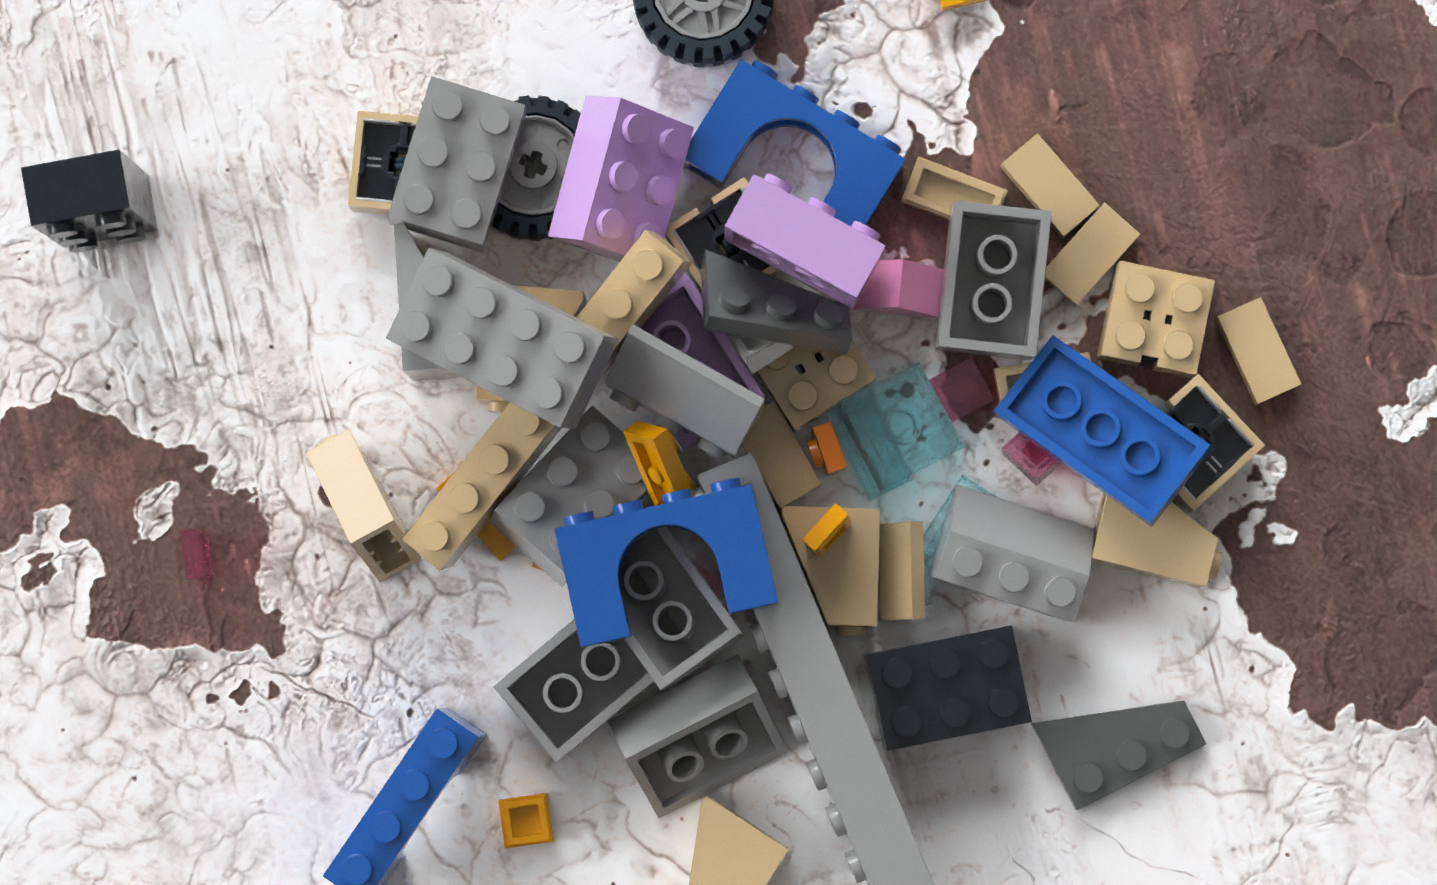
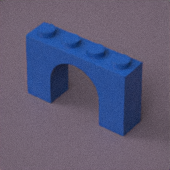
M741 59L691 138L684 167L722 190L744 152L758 136L780 127L799 128L816 136L826 146L832 157L835 177L833 185L823 202L837 211L834 218L849 226H852L854 221L868 225L904 166L906 158L899 155L901 148L884 136L876 135L875 139L859 131L860 123L850 115L840 110H836L834 114H831L817 105L819 102L818 97L807 89L798 85L790 89L776 80L778 74L762 62L754 60L752 65Z
M733 478L710 484L712 493L692 497L691 489H684L661 495L663 504L643 508L642 500H636L613 506L614 515L595 519L593 511L564 517L565 526L555 528V534L580 646L588 647L632 637L620 582L621 566L631 545L645 533L658 528L677 527L686 529L698 535L709 545L718 563L729 614L777 604L778 598L752 484L741 486L740 478Z
M437 708L327 868L323 877L334 885H386L405 857L402 852L422 820L452 779L462 773L487 734L450 708Z

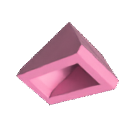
M904 259L879 260L852 310L938 319L944 269Z

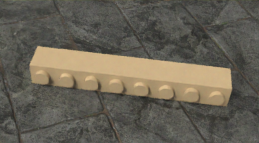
M644 230L577 316V318L619 339L600 379L614 363L632 325L641 328L693 263L654 231ZM509 402L402 540L439 571L452 567L491 519L494 509L517 486L562 428Z

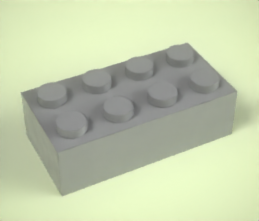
M428 248L386 336L387 340L560 428L576 429L619 340L447 252Z

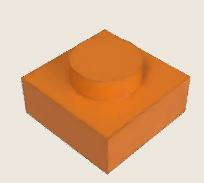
M832 422L813 427L811 433L814 439L807 441L806 445L815 469L824 467L827 477L845 471L847 465Z

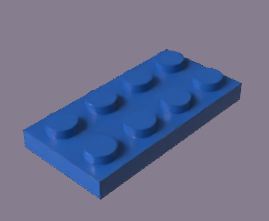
M1054 335L1050 337L994 409V413L998 418L1151 527L1211 451V445Z

